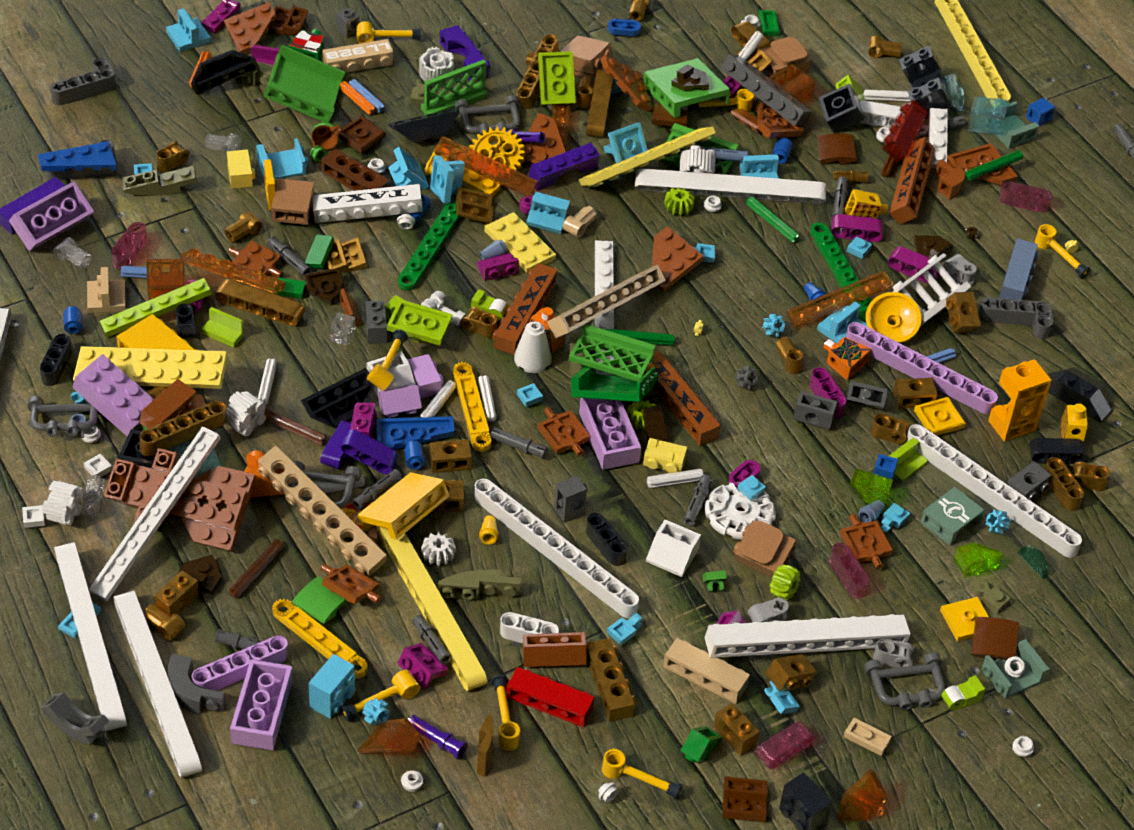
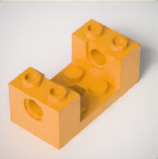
M1035 359L1002 370L999 384L1009 395L1011 401L1006 405L993 407L988 421L1004 442L1037 430L1051 379Z

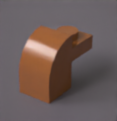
M943 159L937 162L935 175L940 179L937 190L950 200L961 192L965 173L960 166L954 169Z

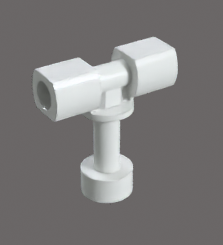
M441 291L434 292L430 299H426L421 303L422 306L453 314L452 323L458 327L461 326V320L466 317V313L460 310L456 313L443 305L446 295Z

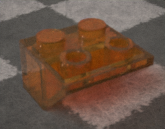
M793 64L768 77L800 103L813 97L816 81Z
M146 259L148 301L186 285L184 259Z

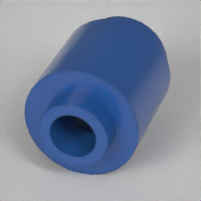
M779 138L776 141L772 155L778 154V163L783 164L789 159L793 147L792 142L787 138Z
M76 306L67 307L63 313L64 330L69 334H77L83 329L82 312Z
M418 441L408 442L404 449L408 468L417 470L424 467L426 464L424 447Z

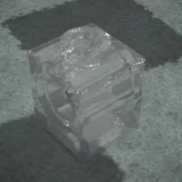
M337 312L330 326V341L348 345L355 331V317Z

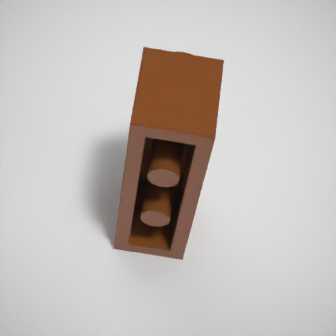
M177 379L142 410L139 423L149 429L182 415L187 409L190 410L194 406L196 391Z
M585 632L523 634L524 667L586 665Z

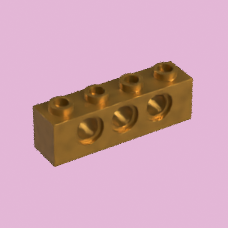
M610 638L586 643V660L608 721L633 717L634 708L637 707L635 696L630 694L629 680L625 679L623 675L624 667L622 662L618 661L617 647L612 645Z

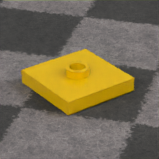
M271 159L264 161V178L268 208L271 210L277 187V179H274Z
M949 397L914 407V412L923 426L936 436L965 428V421Z
M978 597L943 605L940 608L957 642L973 638L976 617H989Z

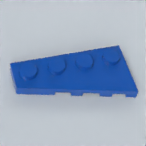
M109 141L38 154L42 171H66L67 168H73L75 171H83V168L101 170V168L110 167V170H117Z
M453 416L376 419L377 441L394 450L406 447V444L410 441L425 443L454 436Z

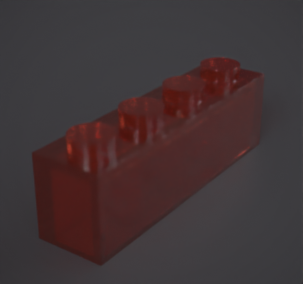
M914 99L908 104L905 102L899 110L901 112L895 117V123L890 127V133L884 139L885 144L882 149L897 162L909 152L928 114V111Z

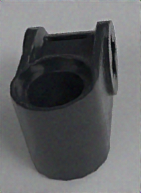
M180 304L176 308L177 335L180 338L189 336L197 338L193 308L189 304Z

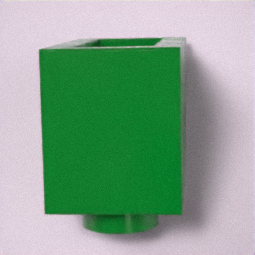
M707 726L693 728L680 751L686 754L685 757L694 763L705 761L722 741L723 736Z

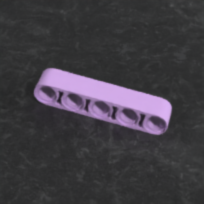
M274 636L200 667L192 673V683L200 688L217 691L245 679L250 660L276 664L283 663L288 658L287 639L283 636Z

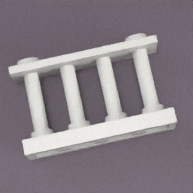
M944 253L939 257L933 256L927 261L929 264L904 283L899 281L892 287L894 289L893 292H899L912 298L905 289L906 286L911 284L926 302L928 311L922 310L919 307L921 312L920 326L946 307L947 297L954 292H966L971 287L967 281L962 285L957 284L941 265L940 261L946 256ZM934 267L951 287L952 293L945 292L928 270ZM922 275L939 295L940 302L933 301L916 279Z

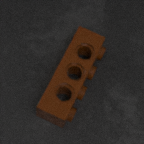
M337 149L332 150L321 159L322 173L353 191L390 187V180L385 176L380 175Z

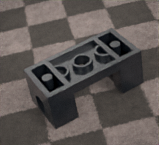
M930 45L899 59L902 71L911 85L912 90L908 91L910 102L921 120L929 117L930 108L947 109L952 106L941 64Z

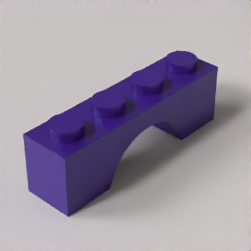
M458 25L440 30V44L446 52L464 56L466 59L463 61V67L484 60L486 62V78H489V70L491 69L489 61L485 60L481 51L477 50L473 41L469 40L464 30L462 31ZM477 68L474 74H477L480 68Z
M591 142L532 164L529 179L536 190L551 186L559 176L570 170L578 169L581 173L596 169L600 154Z

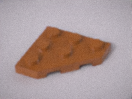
M268 2L223 21L238 51L247 54L251 52L252 45L259 46L261 38L265 37L270 29V23L277 16L271 3Z
M604 55L601 58V62L605 72L608 75L612 74L614 79L617 80L616 84L624 93L628 92L636 106L649 112L653 106L643 81V75L639 71L630 69L628 65L621 64L615 58Z
M760 102L757 108V128L763 133L764 137L771 139L802 136L804 130L800 126H794L766 103Z
M539 113L528 132H544L545 141L543 143L522 142L525 148L523 150L525 151L524 162L530 165L566 152L555 120Z
M990 143L947 155V163L954 169L960 166L965 173L967 170L1002 156L993 144ZM1009 165L978 177V179L998 185L1016 182L1018 178Z
M668 226L654 236L652 267L658 264L666 280L657 285V287L665 292L704 260V256Z

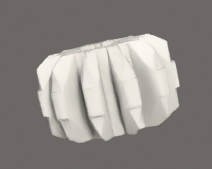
M438 532L437 535L430 534L429 538L424 539L421 552L424 560H429L430 565L437 563L439 567L441 563L447 565L448 561L453 560L456 546L453 538H448L447 533L442 536Z

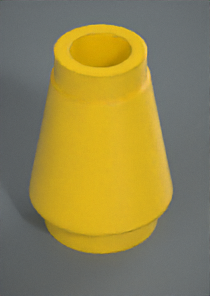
M486 516L479 532V538L484 544L490 545L496 542L499 533L495 517Z

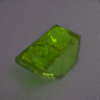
M855 468L850 485L865 503L870 504L880 500L885 506L890 495L893 480Z
M973 542L957 547L953 561L964 577L976 576L981 572L994 570L999 567L1003 554L1001 551Z

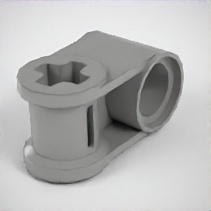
M956 254L943 262L942 266L960 285L966 281L970 286L974 284L973 275L976 273L977 268L962 255Z
M775 598L753 605L749 608L748 615L752 622L786 621V612L789 605L785 599Z
M883 638L877 642L873 653V660H879L881 665L895 668L912 666L911 654L914 652V647L907 642Z

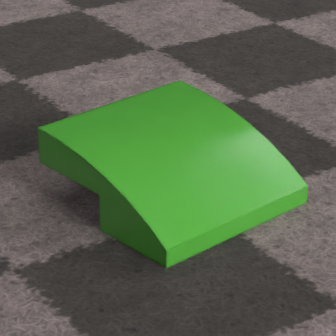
M318 576L292 600V604L325 624L334 618L337 610L347 604L348 601L322 585L323 578Z

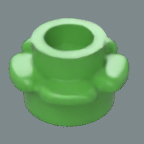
M319 145L310 151V157L313 162H321V159L326 156V151Z

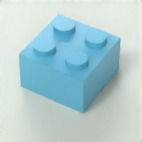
M333 654L309 682L310 708L329 719L335 713H339L344 702L348 698L350 699L356 691L355 665Z

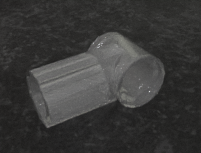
M207 134L205 139L206 149L223 151L226 156L227 151H237L242 144V138L237 134H229L227 137Z
M70 237L54 248V253L61 261L67 259L79 268L86 269L92 261L91 255L80 249L77 243Z
M92 475L91 478H88L86 491L83 494L84 512L92 517L102 512L105 479L99 475Z

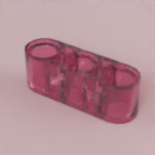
M1011 181L1002 184L999 201L1005 205L1037 212L1048 211L1052 198V193L1049 190Z
M132 223L111 250L114 268L121 270L122 266H129L147 242L146 225L144 223Z
M834 544L829 561L830 565L849 594L854 598H863L867 593L869 584L868 575L847 544Z
M797 721L761 743L755 750V754L768 769H773L810 746L815 740V735L802 721Z

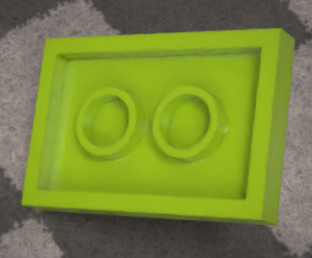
M573 51L538 53L541 105L575 104Z
M399 299L387 324V330L391 332L403 330L407 333L408 337H411L417 343L421 340V342L426 341L441 345L452 321L453 314Z

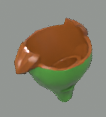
M324 121L315 125L311 132L312 147L314 148L319 145L324 150L335 148L339 141L341 127Z

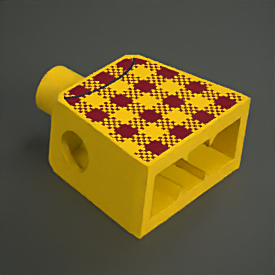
M853 189L844 209V215L877 219L879 214H887L888 205L881 204L876 193Z
M1082 404L1067 405L1061 418L1062 438L1081 439L1084 442L1087 430L1086 407Z

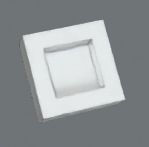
M101 454L84 463V468L95 480L112 471V465Z
M43 505L22 507L24 528L45 526L44 513H42Z

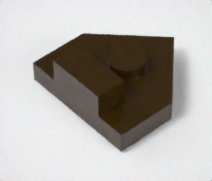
M688 64L679 69L677 77L671 80V86L683 91H692V88L709 90L706 72Z
M914 236L916 253L930 259L935 255L937 257L943 253L946 255L953 249V244L941 236Z
M340 267L304 274L308 293L330 305L344 287Z
M213 554L185 562L178 572L180 573L183 570L198 580V590L211 595L222 580Z

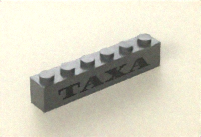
M734 54L727 56L720 69L794 126H804L812 114L810 109L741 56Z

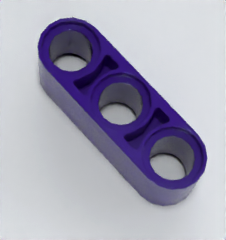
M344 420L340 422L322 452L321 464L338 470L342 468L349 455L341 450V445L351 428L350 422Z
M353 429L347 432L341 445V450L345 454L383 474H389L393 470L398 458V454L393 449Z

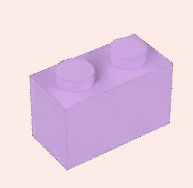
M429 354L407 359L415 384L419 388L420 399L437 395L441 390V385H444L442 375L437 372L435 361L431 360Z
M418 385L377 391L381 414L387 415V418L398 416V412L403 411L406 414L416 413L417 409L422 408Z

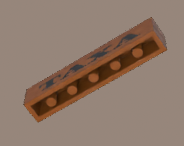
M926 137L909 144L889 212L892 218L899 224L916 218L935 151V148Z
M537 263L534 269L529 271L527 281H523L520 293H516L513 305H509L506 317H502L499 329H495L492 340H494L495 349L515 354L526 325L530 322L531 317L541 310L555 286L558 269Z
M660 351L655 352L652 364H649L645 372L646 374L652 367H656L658 383L653 387L654 391L699 446L718 439L721 429L720 422L712 416L708 407L703 405L698 395L694 394L688 383L671 366L667 357H664Z

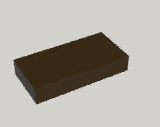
M661 405L641 409L647 440L649 441V438L669 442Z

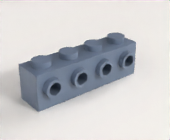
M1017 238L999 298L1022 300V297L1026 298L1029 289L1026 285L1030 286L1032 275H1029V273L1033 274L1036 265L1033 261L1037 262L1039 252L1036 251L1037 243Z

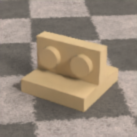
M101 267V275H97V281H87L88 313L126 310L125 279L110 280L108 267Z

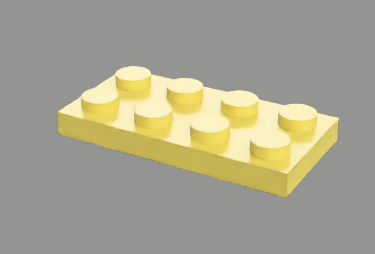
M514 212L485 226V232L494 241L501 239L504 241L508 250L507 254L511 253L513 258H518L519 267L526 274L531 269H534L537 263L546 265L556 260V254Z

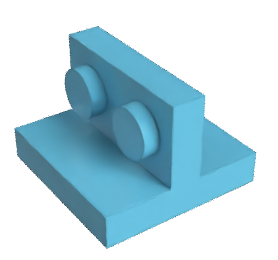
M184 8L177 10L178 23L166 27L167 34L179 52L211 43V37L198 18L192 19L191 15L187 14Z
M640 123L608 133L610 144L603 146L605 153H612L614 155L616 163L648 150Z
M399 146L393 150L397 161L389 167L395 185L420 184L421 189L425 190L428 188L429 184L420 163Z
M778 154L743 156V162L739 161L738 163L741 176L779 179L777 174Z
M434 156L430 189L443 203H450L451 196L456 194L458 187H462L465 163L462 160L445 161L441 156Z
M535 192L526 225L561 234L570 201Z
M854 302L845 308H838L818 324L817 330L838 343L843 337H846L848 326L851 323L858 322L867 327L866 323L858 318L861 305Z

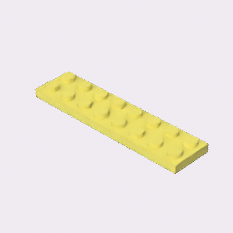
M704 127L580 178L579 182L581 186L587 185L588 188L603 184L602 181L618 178V174L630 173L634 171V168L649 165V161L661 160L665 158L664 155L680 152L682 148L696 145L695 142H703L710 139V135L715 133L714 127Z
M81 346L73 381L81 371L100 355L104 354L138 386L169 387L179 379L191 388L221 389L228 353L226 351Z

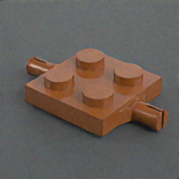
M250 241L242 250L232 246L228 250L229 254L236 256L230 263V269L259 284L270 275L279 278L283 276L282 271L275 269L276 265L281 261V255L253 241Z
M550 407L548 409L545 408L544 413L548 419L538 423L537 429L556 454L573 449L578 457L582 456L584 450L579 445L590 441V434L571 410L562 414H555Z
M851 514L849 519L853 525L841 529L840 536L854 563L872 561L876 570L882 569L884 565L880 558L892 555L893 550L877 520L868 523L860 522L857 514Z
M326 563L321 566L320 570L328 574V576L323 578L322 585L331 592L345 598L346 601L356 604L362 599L368 598L377 604L381 600V596L374 593L378 589L379 583L346 564L341 568H332Z

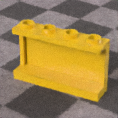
M153 314L117 336L118 348L194 350L185 339L180 338L173 329L167 327L161 319H158Z
M410 472L358 514L363 531H368L374 525L388 528L390 537L397 540L449 497L445 481Z

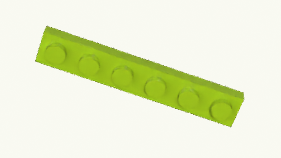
M202 278L100 320V323L108 338L131 328L152 314L156 317L175 310L180 304H190L212 295L205 278Z

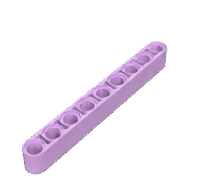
M853 322L848 326L846 337L870 348L871 357L912 378L932 377L936 390L983 414H990L991 409L995 407L998 396L993 390L861 323Z

